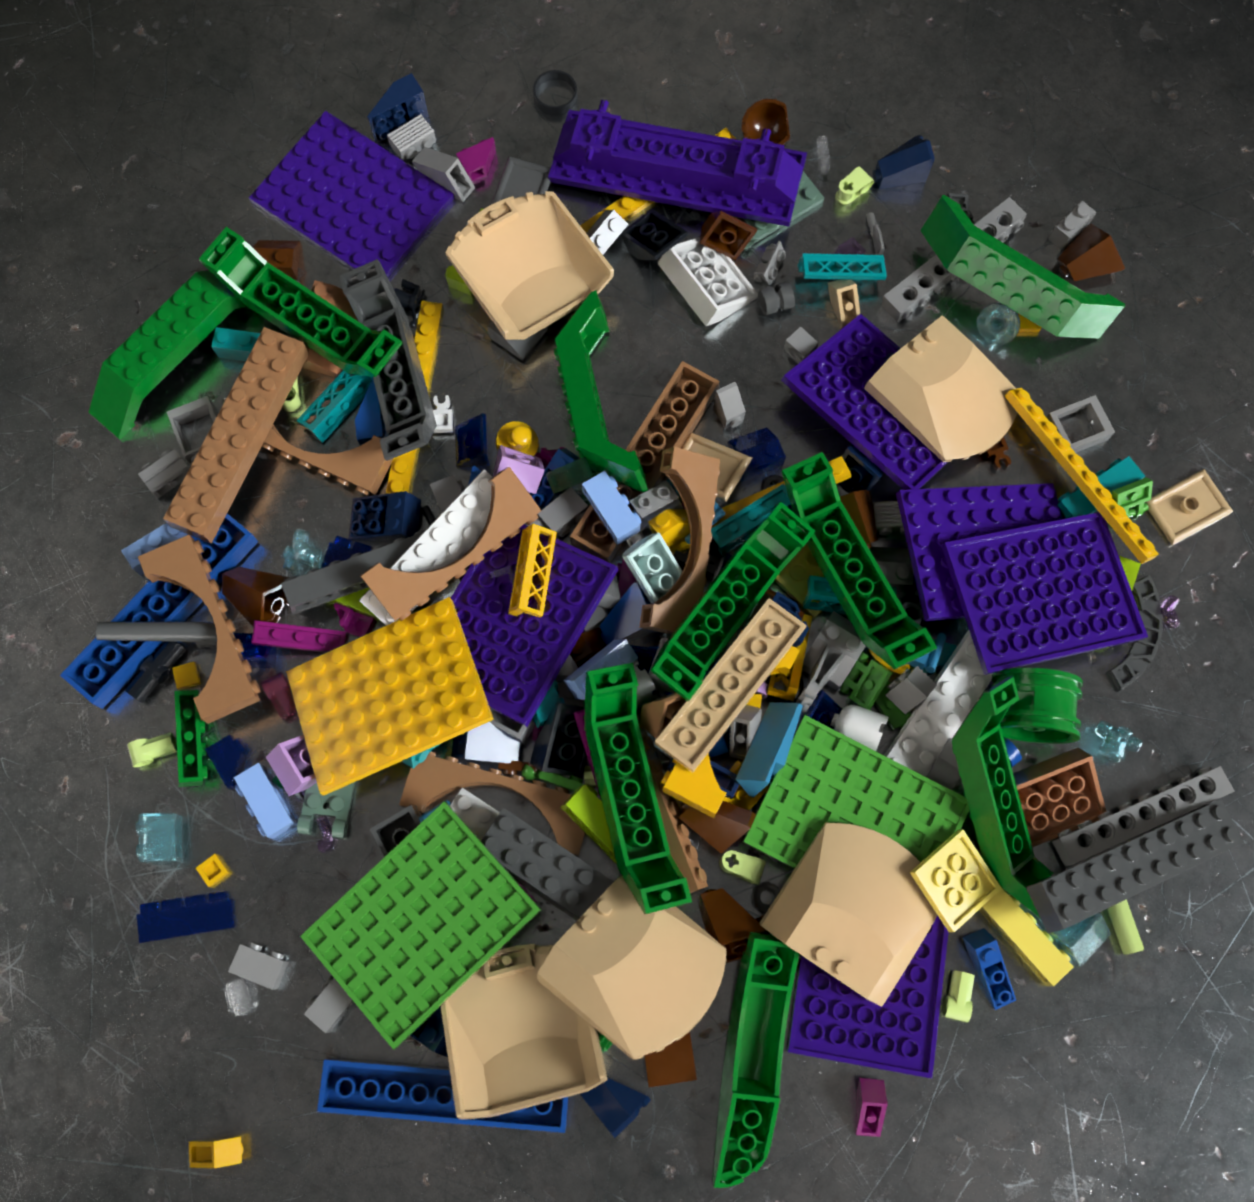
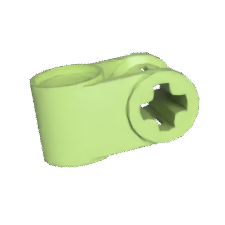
M860 166L855 168L847 177L840 181L839 190L835 195L837 203L844 206L851 204V202L871 188L874 180Z
M733 850L727 851L720 857L719 866L723 872L753 884H760L766 864L765 860ZM733 857V862L736 865L728 867L729 863L725 859Z

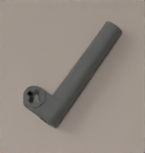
M97 622L96 626L97 640L195 642L199 650H217V634L214 622Z

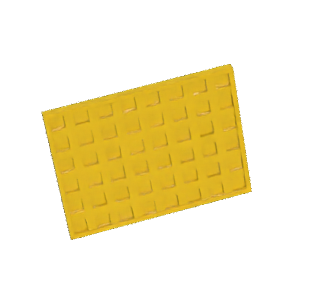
M450 597L419 610L402 621L397 620L286 671L319 793L323 796L494 720L456 608Z

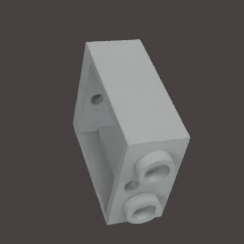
M1096 395L1053 411L1046 417L1056 426L1060 435L1070 443V447L1075 453L1105 442L1115 433ZM1083 409L1095 435L1071 444L1059 418Z
M208 396L167 411L183 456L190 464L193 463L200 447L190 450L181 425L209 414L214 423L218 414Z

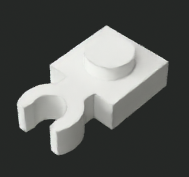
M448 395L445 396L446 400L444 403H438L437 396L433 398L437 409L433 410L437 424L433 433L453 432V411L448 409L450 407Z

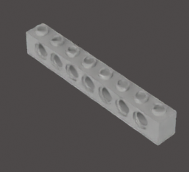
M1009 197L975 223L974 226L1004 243L1008 239L1009 234L1013 231L1015 233L1024 226L1023 221L1027 213ZM935 255L883 296L881 306L897 322L903 318L908 319L914 313V309L918 306L923 307L928 303L933 294L941 293L947 283L950 281L954 282L959 277L947 271L938 256ZM935 272H941L944 275H938ZM920 284H925V285H927L928 287H927V288L921 287ZM908 296L912 298V300H906L904 297Z
M1211 766L1197 771L1199 776L1195 778L1188 775L1177 780L1179 785L1172 787L1170 783L1159 788V794L1155 796L1150 792L1139 797V803L1132 805L1130 801L1119 806V812L1112 814L1110 810L1098 815L1099 821L1092 823L1090 819L1078 824L1079 830L1072 832L1070 828L1057 834L1059 839L1052 841L1064 866L1068 867L1235 791L1221 766L1213 770ZM1199 783L1204 786L1205 792L1200 790ZM1179 792L1184 794L1185 801L1180 799ZM1159 800L1165 804V810L1160 808ZM1139 809L1145 813V820L1140 817ZM1119 818L1125 822V829L1119 825ZM1099 827L1105 831V838L1099 835ZM1078 836L1085 840V847L1078 843Z

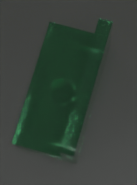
M583 457L545 474L553 494L583 483L600 473L599 471L592 473L586 457Z

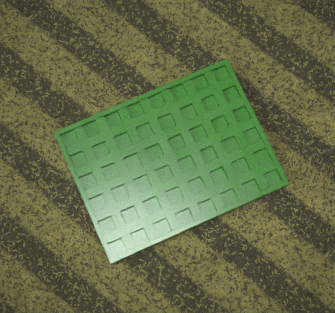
M804 715L794 734L785 766L774 775L756 812L752 827L747 831L742 842L795 869L824 823H850L875 830L891 838L922 862L957 830H961L969 812V806L964 796Z
M444 801L300 937L392 1049H396L541 909L448 803Z

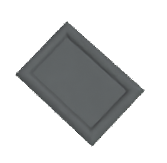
M509 156L491 205L513 196L515 199L526 196V193L533 192V195L545 194L550 185L548 176L551 168Z

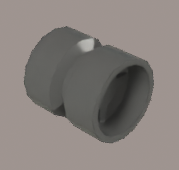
M788 281L775 284L774 288L768 286L758 289L760 307L765 316L778 312L779 308L783 311L795 307L793 289Z

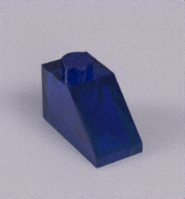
M229 734L205 750L226 788L234 791L236 790L234 785L237 784L234 777L242 773L247 757L243 752L246 750V747L241 739H236Z

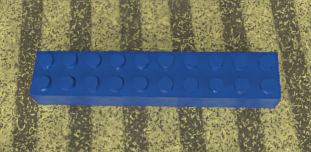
M226 514L212 544L191 536L195 541H200L204 550L201 553L203 560L206 559L212 569V572L209 573L211 580L215 579L218 585L222 581V573L234 569L258 543L252 533L229 514ZM149 580L111 622H184L203 601L200 597L181 586L162 581L152 583ZM95 637L60 676L93 705L103 709L137 673L142 663L149 656L153 655L165 641L97 640Z
M327 1058L323 1062L317 1112L565 1133L569 1096L494 1117L459 1119L456 1116L450 1068Z

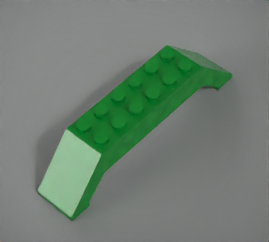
M944 194L920 230L947 271L1057 337L1099 339L1125 307V303L1108 293L1101 295L1082 291L974 226L961 209V205Z
M228 227L224 228L199 258V261L248 308L295 339L304 342L307 347L348 374L376 377L402 345L400 339L386 330L377 331L369 329L269 264L242 236Z
M209 270L196 272L102 363L88 413L121 440L135 426L134 421L142 400L234 309L245 307L246 305Z
M595 290L588 295L555 338L557 348L553 349L555 358L559 361V366H557L561 379L563 378L561 387L564 396L567 397V401H565L568 414L571 415L569 424L572 432L575 433L573 442L576 451H579L581 461H586L589 469L598 473L605 471L608 476L612 475L616 481L638 491L646 492L648 487L636 452H628L609 441L590 359V354L603 335L610 332L606 314Z
M821 452L783 469L782 475L792 511L815 530L806 544L862 643L894 670L936 650L937 646L926 627L922 628L907 615L841 502L833 476V469L824 453Z
M779 502L736 550L660 649L650 671L688 702L703 683L702 680L706 671L779 573L805 546L815 530L782 502Z
M632 662L586 672L584 729L618 870L643 913L649 914L691 903L692 899L687 879L683 877L670 853L636 715L637 686L639 685Z
M1007 677L983 693L952 739V750L958 764V773L962 779L964 795L968 802L970 818L975 828L976 840L980 847L982 859L999 885L1040 918L1026 887L1054 873L1034 856L1000 726L1010 706L1019 700L1014 677Z

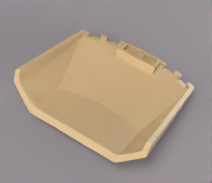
M550 191L537 195L529 192L526 193V196L515 199L512 196L486 207L467 221L468 225L461 232L458 231L456 233L454 241L446 250V256L506 340H525L579 308L592 291L596 290L599 294L614 277L612 266L557 195Z
M940 316L893 354L864 387L871 396L942 462H951L953 459L960 458L966 460L970 456L987 451L1002 439L1012 426L1017 415V411L1004 397L1009 390L1016 388L944 316Z
M827 822L824 823L760 921V925L800 955L866 999L882 1007L938 915L910 874L921 863L912 853L896 841L875 830L850 823Z
M620 876L555 943L537 973V980L632 1060L643 1058V1055L655 1051L659 1052L675 1040H680L702 1019L715 999L721 984L726 963V948L676 906L644 914L623 876Z
M527 944L499 950L441 1005L457 1118L474 1119L502 1115L587 1092L608 1080L598 1031L537 980V973L554 945Z

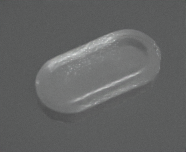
M818 136L816 151L819 173L821 175H829L830 156L827 136Z

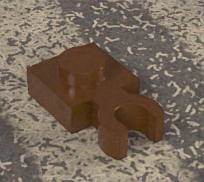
M1003 436L997 444L984 453L986 458L993 457V468L996 471L1001 468L999 461H1003L1006 468L1011 465L1010 457L1004 454L1009 448Z
M511 761V763L499 762L498 769H503V774L517 775V771H522L525 764L532 767L534 772H538V769L530 765V762Z

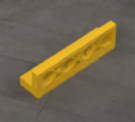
M531 524L522 530L508 614L518 616L526 613L539 618L543 617L557 532L536 524ZM540 534L549 536L546 547H543L539 540ZM539 553L545 560L542 568L538 566L535 560L536 555ZM535 574L541 580V587L538 589L532 583V577ZM532 595L538 602L537 610L528 607L529 597Z
M803 615L802 622L806 621L809 630L801 645L796 647L800 651L787 676L784 674H777V677L776 674L770 676L767 690L768 695L794 701L799 687L812 616ZM782 680L787 687L786 691L773 688L774 683Z

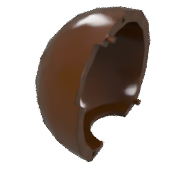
M763 99L750 106L742 118L744 138L761 139L762 130L766 128V134L768 129L771 130L769 141L785 145L790 139L786 104L776 99Z

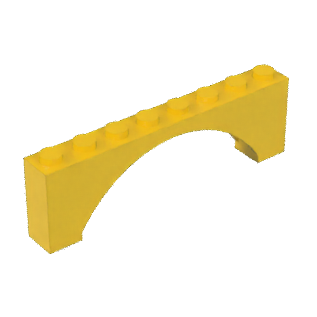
M792 646L770 675L784 674L787 676L800 649ZM707 754L693 773L673 759L672 762L675 763L672 772L667 770L661 781L664 784L663 792L714 819L725 798L726 792L721 790L714 776L709 754Z

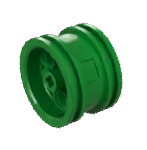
M1009 668L992 673L991 681L994 684L991 685V688L1007 677H1014L1019 700L1010 706L1000 723L1003 737L1011 741L1034 744L1072 743L1081 738V733L1078 731L1081 727V721L1076 718L1077 701L1082 698V691L1080 689L1083 686L1082 678L1068 672L1044 668Z

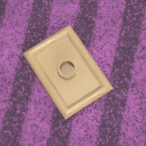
M692 432L681 448L720 459V475L717 481L718 494L716 498L725 502L729 499L753 459L748 455Z
M1205 469L1152 496L1151 500L1144 502L1147 503L1148 511L1171 545L1233 512Z

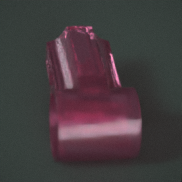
M282 672L261 682L265 694L272 700L282 720L290 719L297 715L293 695L290 692V685Z

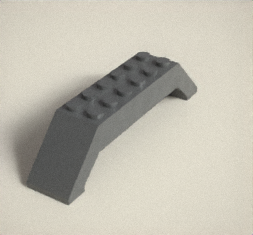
M376 259L339 277L343 293L346 295L358 321L371 330H386L402 341V345L379 374L373 377L386 427V434L384 438L380 439L384 459L388 461L427 445L437 424L409 319L380 261Z

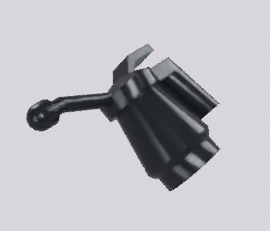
M402 279L401 287L412 291L413 294L411 295L398 288H395L394 291L402 307L412 310L413 321L410 322V327L415 328L417 324L415 309L424 300L425 290L422 291L421 297L418 298L420 286Z

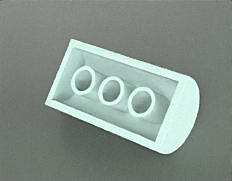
M659 532L638 541L622 554L624 561L651 604L664 596L674 586L682 573L680 566Z

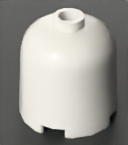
M847 705L841 710L840 714H834L830 726L834 727L835 731L876 751L889 716L857 705Z

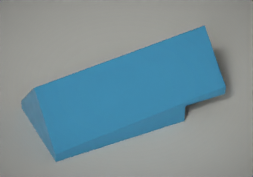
M769 703L735 779L749 796L754 798L769 784L770 779L785 766L803 707L800 703Z

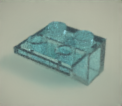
M169 813L139 814V820L136 822V832L139 835L136 855L139 862L154 866L183 863L182 816Z
M1097 913L1064 930L1048 934L1053 938V942L1080 968L1108 939L1111 932L1103 916Z

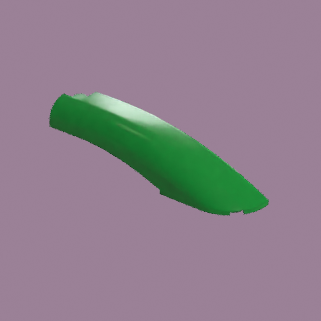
M750 932L746 952L742 954L728 1030L721 1082L714 1159V1188L735 1186L744 1182V1178L753 1171L757 1172L764 1164L772 1143L780 1103V1079L787 1017L799 953L771 933L769 935Z

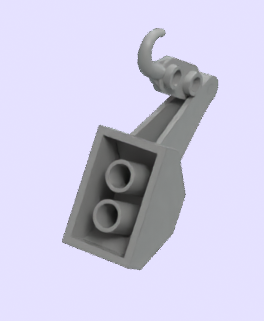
M835 611L832 612L804 657L802 670L810 674L807 686L795 702L803 706L801 714L807 712L818 692L825 685L838 691L865 648L850 620ZM816 678L820 680L819 684L815 682Z

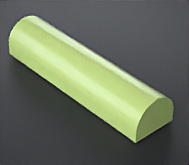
M1127 899L1107 908L1123 955L1143 951L1144 947Z

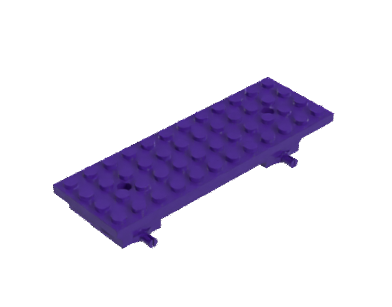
M604 99L600 100L598 110L580 109V112L568 111L554 152L553 163L548 176L550 182L702 211H722L734 217L790 227L807 152L785 149V145L769 141L770 129L767 130V134L766 128L762 130L761 139L743 138V141L640 123L624 120L619 115L606 112L609 102L607 100L604 101Z

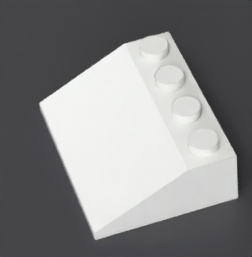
M700 237L676 244L663 254L658 262V265L705 326L722 321L758 298L757 291L731 258L701 244Z

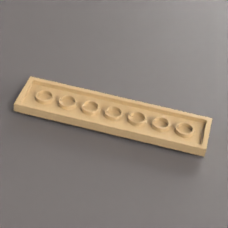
M769 598L702 681L703 683L688 702L686 701L655 740L654 744L693 773L803 633L807 625Z

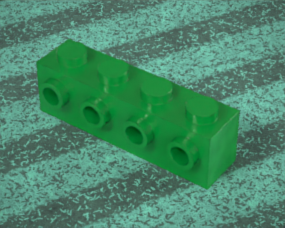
M199 690L174 691L178 787L202 786L203 779L208 778L207 765H202V756H206V742H201V734L205 733V721L200 720L199 712L193 698L199 696Z

